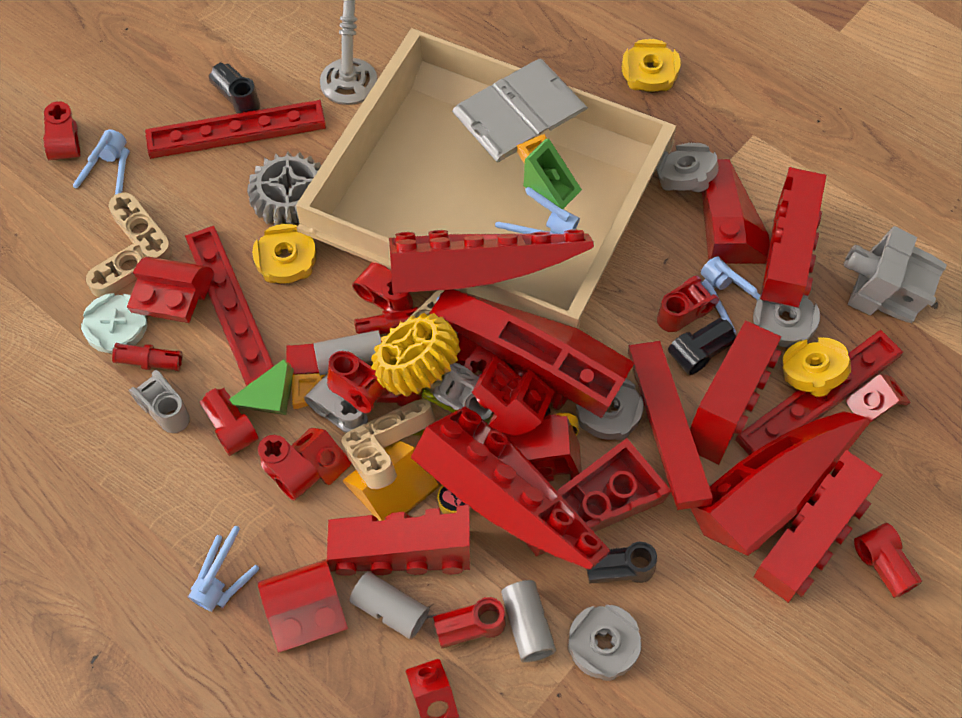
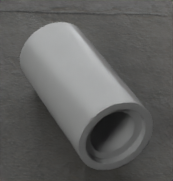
M379 330L313 343L319 374H328L329 358L338 351H349L368 365H372L371 357L376 353L374 348L381 344Z
M369 571L360 578L350 596V603L376 619L383 617L382 622L410 640L419 632L429 613L428 607Z
M525 580L505 587L501 594L521 661L533 662L554 654L556 648L547 619L544 617L545 612L535 581Z

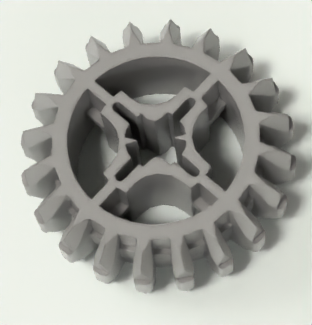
M288 151L285 157H279L275 153L274 160L270 161L264 158V166H256L255 174L250 175V184L247 188L250 206L254 209L258 218L263 217L267 225L272 222L275 225L299 223L296 204L320 169L321 164L320 162L315 163L312 156L304 159L301 152L295 157H292Z

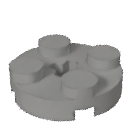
M684 143L677 145V151L669 155L668 152H664L656 168L661 187L664 190H693L701 192L709 187V182L718 173L717 155L715 152L714 154L711 153L709 147L705 144Z
M803 295L799 308L761 300L759 297L753 312V321L755 325L782 336L778 346L791 347L799 341L805 339L808 341L814 335L819 325L820 311L817 304L815 303L814 306L812 301L808 299L809 296ZM783 311H787L794 320L785 321L779 315H782Z
M625 379L612 401L614 402V407L618 410L612 411V413L605 412L602 419L576 404L579 426L601 439H626L640 423L643 413V399L635 390V385L628 379Z
M615 605L586 608L578 614L571 625L568 643L569 653L575 664L584 673L595 678H601L604 681L614 680L616 677L627 673L639 657L641 637L637 622L627 611ZM607 633L612 636L611 644L614 647L611 649H600L597 646L598 640L595 637L598 634L602 637L606 636Z

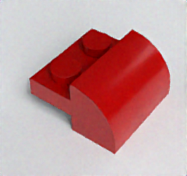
M151 256L144 257L138 262L133 271L137 281L127 308L131 313L190 323L198 300H205L214 271L208 266Z
M495 355L485 366L471 393L476 397L481 406L490 409L494 413L488 425L505 434L519 435L532 431L542 423L555 391L532 370L529 369L520 377Z
M326 559L258 581L262 604L278 653L348 629Z

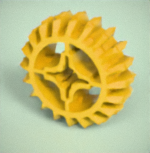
M422 313L418 318L412 315L408 321H400L399 326L395 329L390 328V333L387 336L381 337L382 343L375 346L374 350L376 353L371 357L373 362L371 368L376 370L377 381L388 392H392L396 396L403 394L406 397L413 391L416 394H420L423 388L428 387L431 389L435 381H442L441 376L444 373L451 372L450 365L458 361L456 355L460 352L458 346L460 341L454 329L443 317H438L435 313L430 315Z

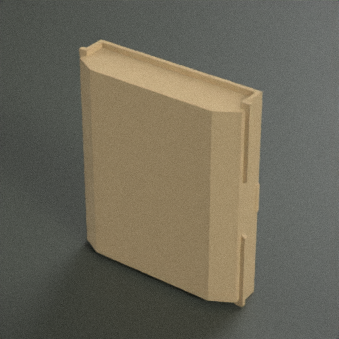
M411 28L296 204L299 218L297 231L373 263L382 264L390 270L389 238L396 237L395 234L400 232H414L415 236L429 235L428 232L433 230H447L448 234H522L497 228L495 223L498 221L550 232L551 229L546 227V223L552 212L526 194V188L523 186L525 164L518 153L515 152L502 161L496 162L452 112L454 107L462 101L521 68ZM568 86L588 109L553 130L547 129L535 137L545 134L547 139H550L581 187L582 191L564 210L580 218L576 229L583 230L584 233L590 235L594 241V248L562 263L525 276L458 290L579 329L580 318L664 152L670 153L674 145L676 125Z

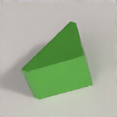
M545 139L525 158L523 186L525 188H532L559 208L564 209L582 191L550 139Z
M283 359L229 400L240 409L286 415L294 369Z

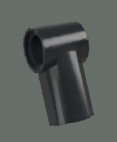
M220 62L213 66L212 72L209 74V80L233 104L236 114L259 110L260 102L255 84L251 79L242 77L229 63L223 64Z
M718 318L694 334L686 332L680 335L670 344L668 352L689 376L694 375L702 370L713 356L733 344L736 338L734 328L727 319Z
M639 541L631 544L629 547L610 549L611 551L604 559L590 570L587 569L589 584L623 580L643 583L650 580L655 573L657 553L652 545ZM636 557H643L649 562V565L644 568H638L632 564L631 560Z

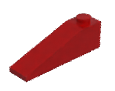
M717 159L718 173L709 182V187L702 191L708 261L714 257H720L726 264H766L770 244L769 234L730 159Z

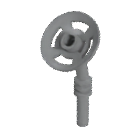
M344 0L343 16H340L342 23H339V27L342 28L339 30V34L342 35V59L332 62L323 70L320 77V86L323 94L332 102L341 105H354L365 100L378 79L376 71L369 63L353 58V36L357 33L354 30L357 28V24L354 23L357 21V17H355V0ZM333 70L331 73V83L328 84L327 77L330 71ZM339 72L340 78L335 79L336 74ZM365 73H369V83L366 87H364L363 85L366 80ZM357 74H361L359 81H357ZM339 87L342 89H354L355 94L345 95L336 91Z

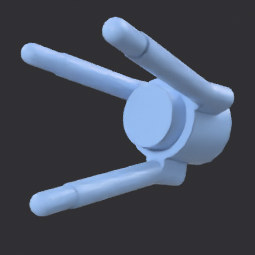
M106 130L103 133L98 145L88 157V163L74 182V188L77 189L99 158L108 162L119 158L115 192L116 194L122 193L126 159L130 151L125 148L126 138L121 133L115 130Z
M527 187L525 189L527 195L552 212L546 223V227L551 229V234H564L566 230L577 228L580 221L579 217L559 208L532 188ZM499 221L495 223L497 228L522 234L543 231Z
M720 257L710 259L701 269L700 273L705 278L701 284L711 295L715 294L718 297L714 288L718 287L720 290H723L733 281L756 300L761 296L757 292V288L735 273ZM719 299L716 309L723 320L727 319L732 325Z
M239 526L232 528L214 561L222 541L221 535L215 537L199 576L190 589L192 591L188 598L210 612L213 611L216 605L224 608L230 597L259 571V566L254 565L225 592L222 591L225 585L215 578L240 530Z

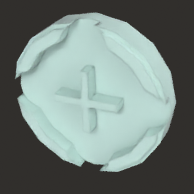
M105 294L95 299L85 309L81 330L89 345L98 351L111 354L113 348H115V343L135 346L143 338L147 329V316L131 313L128 310L127 305L131 295Z

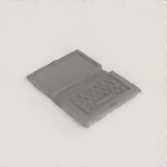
M538 59L462 101L454 107L452 112L494 160L500 162L517 152V145L535 138L536 135L541 134L547 129L553 130L582 113L588 107L542 59Z

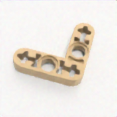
M129 193L114 195L109 201V209L116 223L133 244L93 267L86 275L87 285L91 293L97 297L116 293L137 280L133 274L134 269H121L125 261L136 260L138 264L142 258L147 256L169 259L172 253L167 237L136 198ZM125 206L129 208L132 215L128 217L120 207ZM144 223L148 225L147 230L142 233L132 232L133 227L137 224ZM153 240V243L158 248H161V250L156 252L154 249H151L149 241ZM116 269L118 277H115L114 272L112 273L113 270ZM101 278H103V280L107 281V282H106L105 284H103V285H101V283L97 282V281H98L99 279H101Z
M416 400L350 430L342 437L341 442L347 457L366 485L372 489L383 488L391 484L397 477L392 460L383 448L425 429L436 418L429 401Z

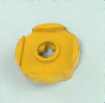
M644 39L634 43L633 48L629 49V51L627 49L624 52L622 60V73L628 81V86L633 90H670L679 75L681 64L679 54L675 49L672 52L666 48L667 43L656 39ZM652 62L655 68L647 67V63Z
M279 224L272 226L264 231L265 235L259 241H255L252 250L254 263L266 282L291 283L308 278L311 275L317 256L315 243L312 237L298 232L296 225ZM283 249H288V252L292 253L286 258L277 256L282 253Z
M818 338V342L809 344L807 339L799 341L789 347L784 353V379L796 389L810 392L813 396H825L830 392V389L843 383L851 373L848 351L842 343L831 338ZM822 363V365H820V366H810V364H811V365H818V364Z

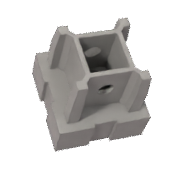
M893 226L870 251L863 249L859 245H854L848 252L844 267L859 273L848 305L870 316L878 309L894 318L912 323L916 315L927 305L932 306L935 303L936 297L934 295L940 276L945 271L947 264L915 247L916 236Z

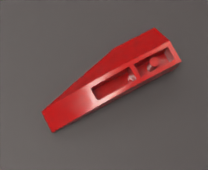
M578 229L566 230L564 234H551L545 231L533 232L531 234H448L447 230H433L428 232L429 235L415 236L414 232H400L395 234L396 237L389 238L393 293L450 290L494 284L525 276L562 263L594 248V241L588 233Z
M456 289L444 290L429 312V315L435 313L438 317H443L456 332L524 373L529 369L532 370L554 391L601 419L635 363L578 328Z
M464 406L426 426L411 459L462 502L469 505V507L490 522L524 542L589 570L609 554L611 550L523 453L508 441L503 433L496 431L482 420L477 412Z
M846 411L823 417L785 433L741 460L709 486L713 497L712 505L690 508L703 535L747 556L759 549L768 538L782 529L789 520L799 513L826 476L837 465L844 452L850 449L870 424L868 418Z

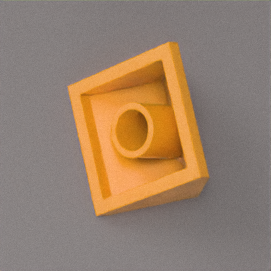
M397 441L383 448L391 458L397 474L396 479L388 486L379 489L369 488L357 470L343 479V483L378 518V521L385 520L386 516L395 512H405L407 514L439 487L436 479L411 459L415 447L402 441Z

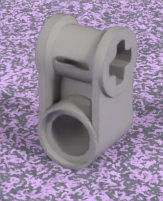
M451 364V372L445 375L441 385L436 386L433 391L435 398L456 410L466 406L470 410L477 412L482 420L488 419L493 412L490 409L482 408L478 404L476 397L471 393L479 377L461 364Z
M153 371L151 373L152 377L139 387L129 389L131 396L146 413H149L166 432L178 433L188 426L190 421L189 413L180 395L175 392L159 371ZM176 410L174 413L166 415L168 412Z
M328 374L304 397L307 404L317 414L328 419L344 433L368 423L366 413L357 410L351 403L328 388Z

